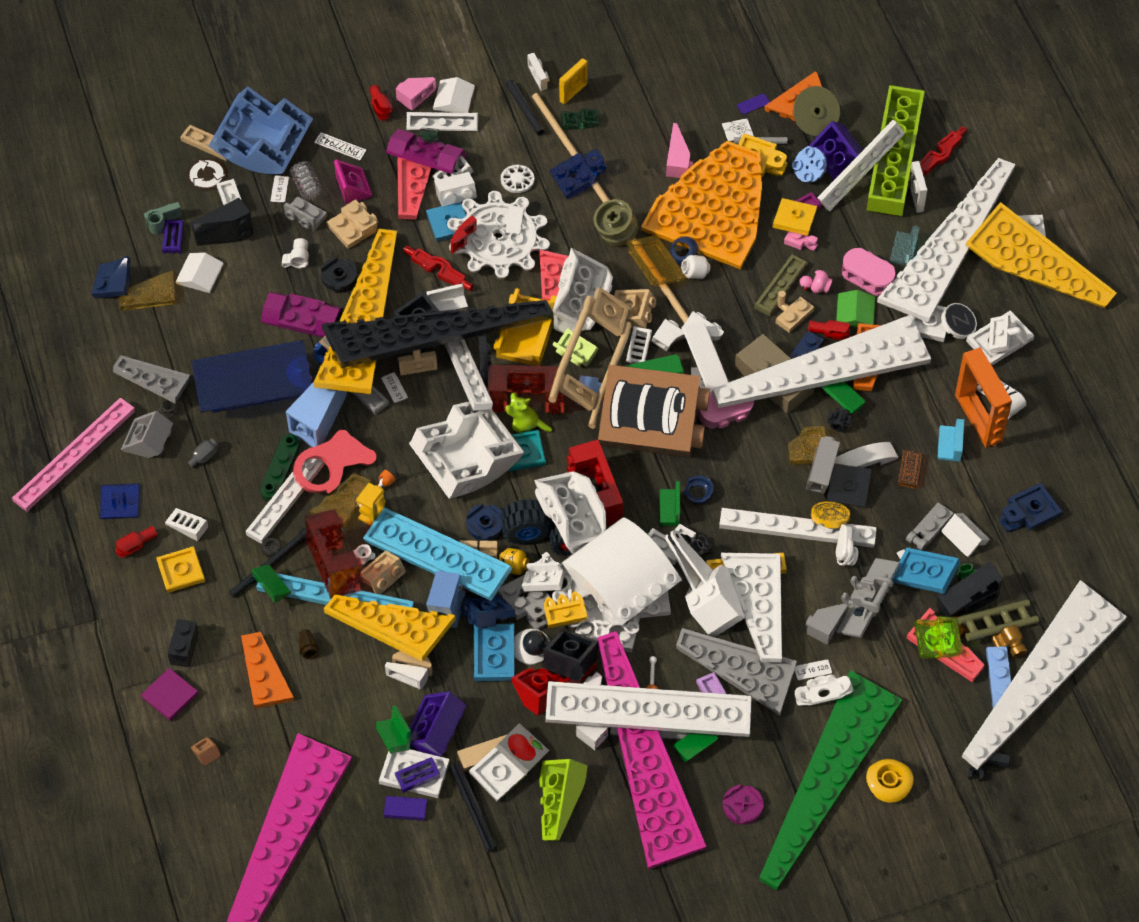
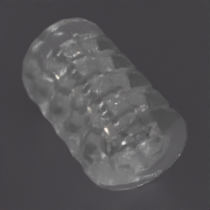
M303 161L292 166L290 173L302 199L305 201L317 199L322 185L319 183L311 163Z

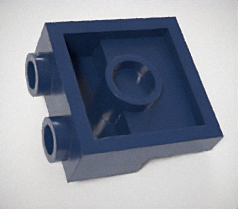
M495 595L492 601L482 596L466 597L461 606V614L463 617H468L469 624H474L480 629H486L488 626H495L496 619L506 620L508 617H515V609L501 595Z

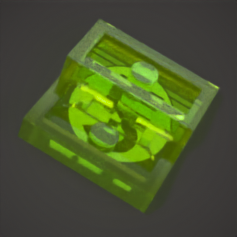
M938 616L936 620L917 619L914 622L920 658H944L958 656L963 653L957 618Z

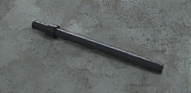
M316 520L309 527H304L298 532V536L261 566L269 564L272 567L301 542L311 538V534L319 529L322 523ZM251 573L232 588L229 594L234 598L256 579L253 577V574Z

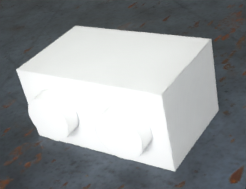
M469 172L434 180L436 194L442 207L462 202L465 199L477 198L475 183Z

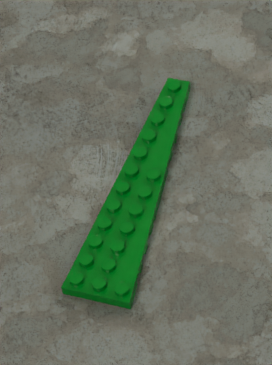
M851 670L847 677L852 683L853 692L837 699L759 877L761 882L775 890H778L902 703L901 698Z

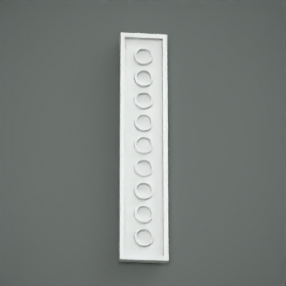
M548 681L545 722L749 737L751 696Z

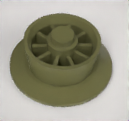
M812 86L804 89L797 96L794 102L793 115L796 124L803 132L811 136H818L831 121H839L840 107L837 98L830 90L821 86Z

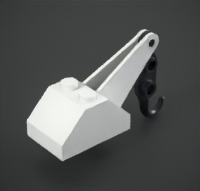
M676 530L668 533L665 536L666 541L690 584L685 595L690 613L706 633L716 637L744 619L745 615L728 567L720 565L712 570L699 556L702 554L709 555L712 552L710 541L700 534L699 538L705 543L704 546L701 540H696L687 534H679Z

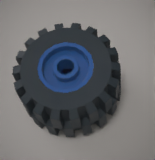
M519 500L507 505L501 511L504 538L513 544L536 543L548 537L552 531L551 519L544 513L538 500Z

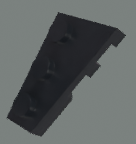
M486 336L478 337L479 373L489 394L488 376H491L490 343L487 344Z

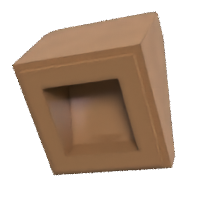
M209 737L191 746L192 751L204 766L221 756L216 744Z

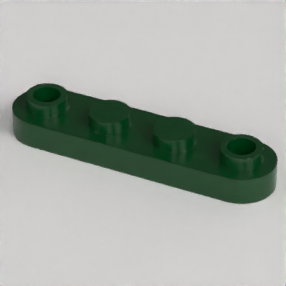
M287 434L282 437L261 484L260 493L266 501H270L286 481L300 449L299 438L294 434Z

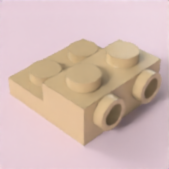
M355 199L342 207L340 214L327 221V227L347 249H350L378 231V220L373 213L369 214L367 212V207L363 202L358 203Z
M650 289L615 291L614 297L629 306L625 322H630L632 324L631 328L634 326L646 328L647 323H650L652 320L651 308L656 306V299L653 297Z

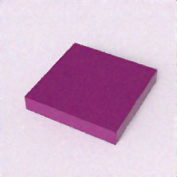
M168 668L141 694V698L171 721L198 695V691Z

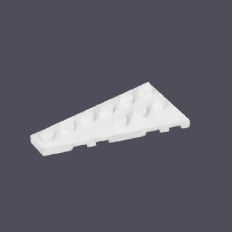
M721 553L723 564L729 569L745 615V621L761 662H781L780 554Z

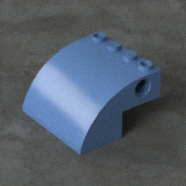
M247 86L236 96L208 147L227 160L248 170L264 174H281L285 171L313 118L285 98L275 106Z

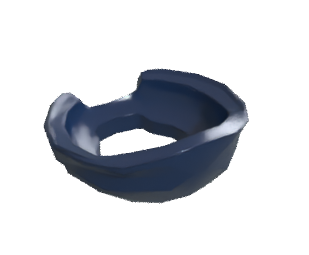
M689 236L678 237L670 248V257L673 262L682 265L683 260L689 255H698L699 248L696 241ZM678 242L686 243L689 246V252L684 257L676 254L674 247Z
M696 475L688 479L684 494L694 503H705L712 497L714 486L709 478ZM691 487H702L705 489L706 494L702 498H695L689 494V490Z

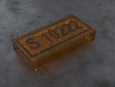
M903 450L898 479L899 486L917 489L922 453Z

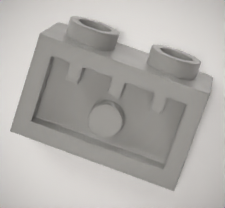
M298 196L291 204H284L285 215L288 219L295 220L304 228H309L313 231L327 218V212Z

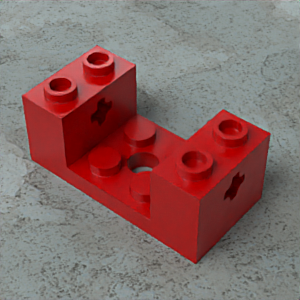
M599 440L570 447L569 456H566L569 465L567 466V472L574 471L589 479L595 478L596 485L602 489V491L596 493L604 505L606 527L615 524L623 518V501Z

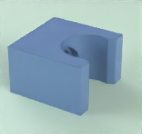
M436 571L426 604L429 613L430 611H435L439 615L448 616V614L455 615L456 620L451 627L457 628L461 615V606L467 595L465 590H458L461 575Z

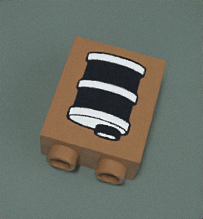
M609 365L598 437L600 445L691 458L692 447L702 449L705 426L695 425L697 410L707 411L710 388L700 387V376Z

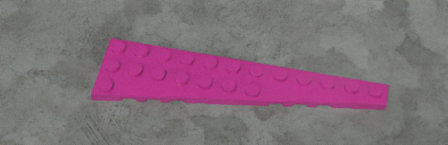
M617 631L598 637L597 641L607 686L640 688ZM617 727L648 869L705 850L706 844L658 730Z
M297 733L227 922H260L352 761L351 756Z

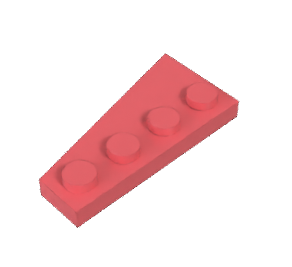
M398 157V219L416 220L431 167Z
M929 608L916 625H931L929 628L938 627L941 630L940 636H931V638L939 639L943 635V631L936 624H944L942 619L939 620L934 614L935 612ZM915 625L907 634V639L920 647ZM957 635L958 654L945 656L933 648L934 653L938 655L935 656L936 659L971 682L984 669V664L968 647H965L960 642V638Z

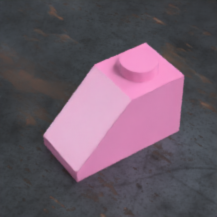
M433 77L406 79L396 88L397 100L411 111L414 110L436 91V79Z

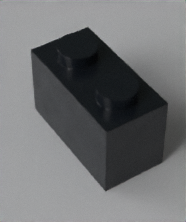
M177 619L167 653L170 665L190 668L199 635L197 622Z

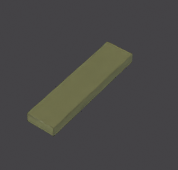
M792 254L755 303L754 309L771 316L777 308L779 291H784L787 294L807 267L808 262Z

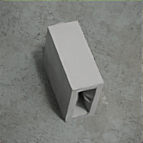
M829 436L820 438L806 490L820 494L825 493L840 444L835 438Z

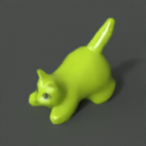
M511 393V403L506 406V412L514 417L512 429L515 432L523 433L524 431H531L535 427L548 432L553 431L550 426L539 419L535 410L527 405L530 401L529 398H518L516 393Z

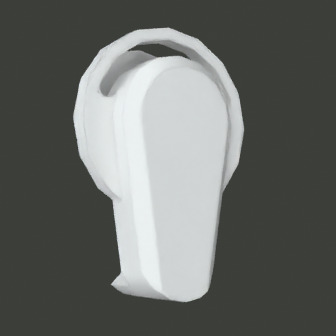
M845 524L841 525L837 542V563L841 566L846 564L853 566L858 558V549L853 547L852 534L855 533L857 528Z

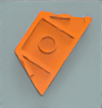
M815 71L765 105V111L769 113L774 111L780 113L781 117L790 118L795 121L793 107L797 96L808 87H822L817 72Z

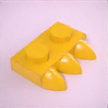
M576 591L571 596V602L563 594H560L557 605L550 597H547L544 602V612L548 628L588 620L583 598Z

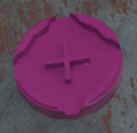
M736 785L725 793L723 811L726 817L734 823L740 825L753 823L762 814L764 808L763 797L752 786Z

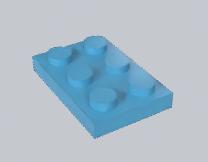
M906 548L899 561L900 566L892 581L896 584L945 594L960 565V560L955 557Z
M496 624L495 626H488L486 629H480L474 625V681H511V677L514 676V624Z

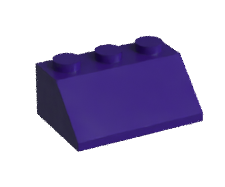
M831 121L809 145L810 147L820 149L824 153L827 162L826 170L833 180L863 151L845 125Z
M451 692L425 695L409 727L411 730L410 750L442 756L447 750L448 742L454 735L459 720L463 716L466 704Z

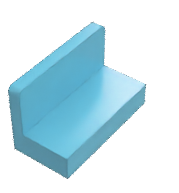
M956 419L955 427L940 426L937 456L939 460L960 462L963 450L964 419Z

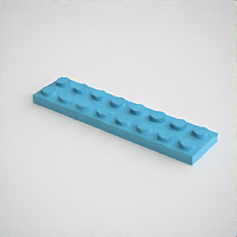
M385 507L363 537L365 542L388 551L433 574L436 571L460 574V587L492 601L512 570L510 565Z

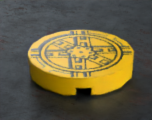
M820 502L813 506L811 518L816 524H824L826 528H840L842 524L846 525V522H849L850 511L840 503Z

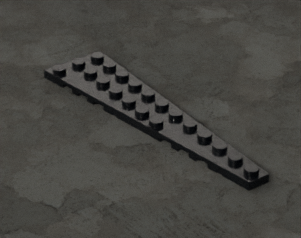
M547 300L506 304L505 307H495L493 305L487 306V309L477 310V307L469 308V311L460 312L459 309L398 315L394 316L393 319L378 317L375 318V321L360 319L356 323H346V321L322 323V330L340 367L345 368L553 318V311Z

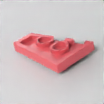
M540 250L542 300L550 301L552 295H558L561 272L564 262L569 256Z

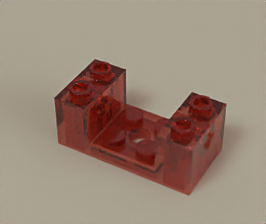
M489 365L488 394L493 403L492 410L494 412L506 411L508 392L516 394L545 393V412L553 414L564 413L565 395L559 391L556 402L552 403L549 401L550 392L559 366Z
M335 509L305 516L306 543L330 599L334 595L343 596L360 591V583L363 582L360 572L362 570L360 558H356L354 551L337 556L332 554L333 550L342 548V540H344V534L341 527H344L342 516H338Z

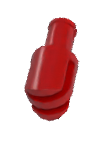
M373 85L369 88V93L373 98L371 104L377 117L381 121H386L393 107L388 97L381 93L380 87Z
M810 320L808 331L824 334L829 339L844 340L850 338V323L828 320L826 323Z
M150 526L140 533L133 531L120 538L116 542V554L124 558L141 550L144 543L158 536L155 528Z

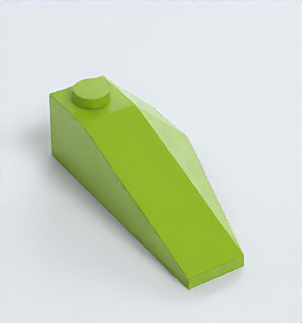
M572 759L542 762L539 780L540 787L543 788V797L540 798L541 805H544V814L541 817L542 840H560L585 785L588 765Z

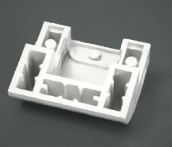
M470 402L453 405L446 421L417 428L409 443L449 499L474 492L490 484L508 471L524 454L523 450L492 409L483 411L473 410Z
M621 518L562 562L583 595H593L612 625H623L682 580L658 545L640 527L626 518Z

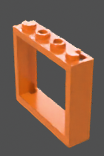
M979 347L963 353L955 396L985 448H988L990 446L995 447L1003 442L1012 399L982 348ZM978 383L991 404L990 415H988L976 394Z

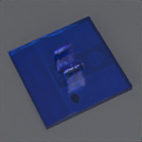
M140 484L101 485L99 519L138 518Z

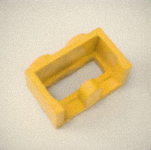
M368 483L356 499V502L362 505L359 509L361 514L358 519L370 526L385 507L386 501L383 495L385 491L382 487Z

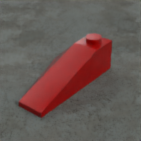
M594 663L579 682L544 668L537 670L533 668L526 669L511 677V681L523 705L539 716L546 712L548 681L579 684L597 668V664Z

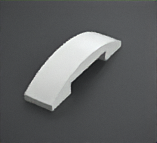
M880 442L848 451L836 457L835 463L864 468L878 462L880 465L897 460L898 455L890 442Z

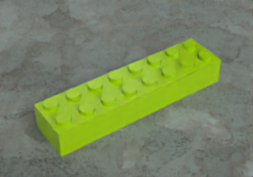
M889 85L881 131L894 120L905 134L874 165L867 211L903 216L925 92L923 90Z

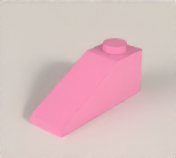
M673 123L666 176L680 178L693 165V161H690V152L677 123Z

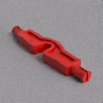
M961 126L956 132L951 131L937 143L936 148L941 153L930 150L919 162L924 175H927L937 165L945 163L950 158L951 151L961 142L962 136L967 132L964 126Z
M408 245L404 248L403 252L410 255L412 261L430 273L440 267L441 269L438 272L440 280L453 286L463 284V287L469 291L473 289L474 285L466 281L465 275L453 269L447 260L438 256H431L420 248L414 250Z

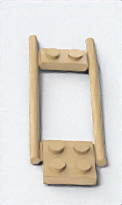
M601 287L595 291L594 298L587 296L581 314L558 367L549 396V401L554 403L560 391L587 410H592L588 424L592 429L596 427L604 400L608 369L598 394L569 374L565 375L564 373L587 317L616 336H621L609 365H618L632 326L630 322H625L629 306Z

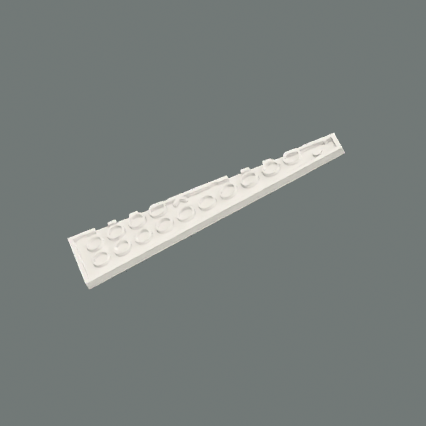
M1000 158L995 161L985 175L977 182L975 188L969 191L967 197L958 204L956 210L950 213L925 242V245L919 249L917 255L907 263L905 269L902 272L900 271L897 278L880 294L877 300L878 303L923 321H930L969 251L965 243L987 219L1010 178L1015 164Z
M908 315L715 387L712 390V395L717 407L721 408L929 364L931 357L912 315Z
M1080 580L964 751L962 758L978 770L1126 620L1127 616Z

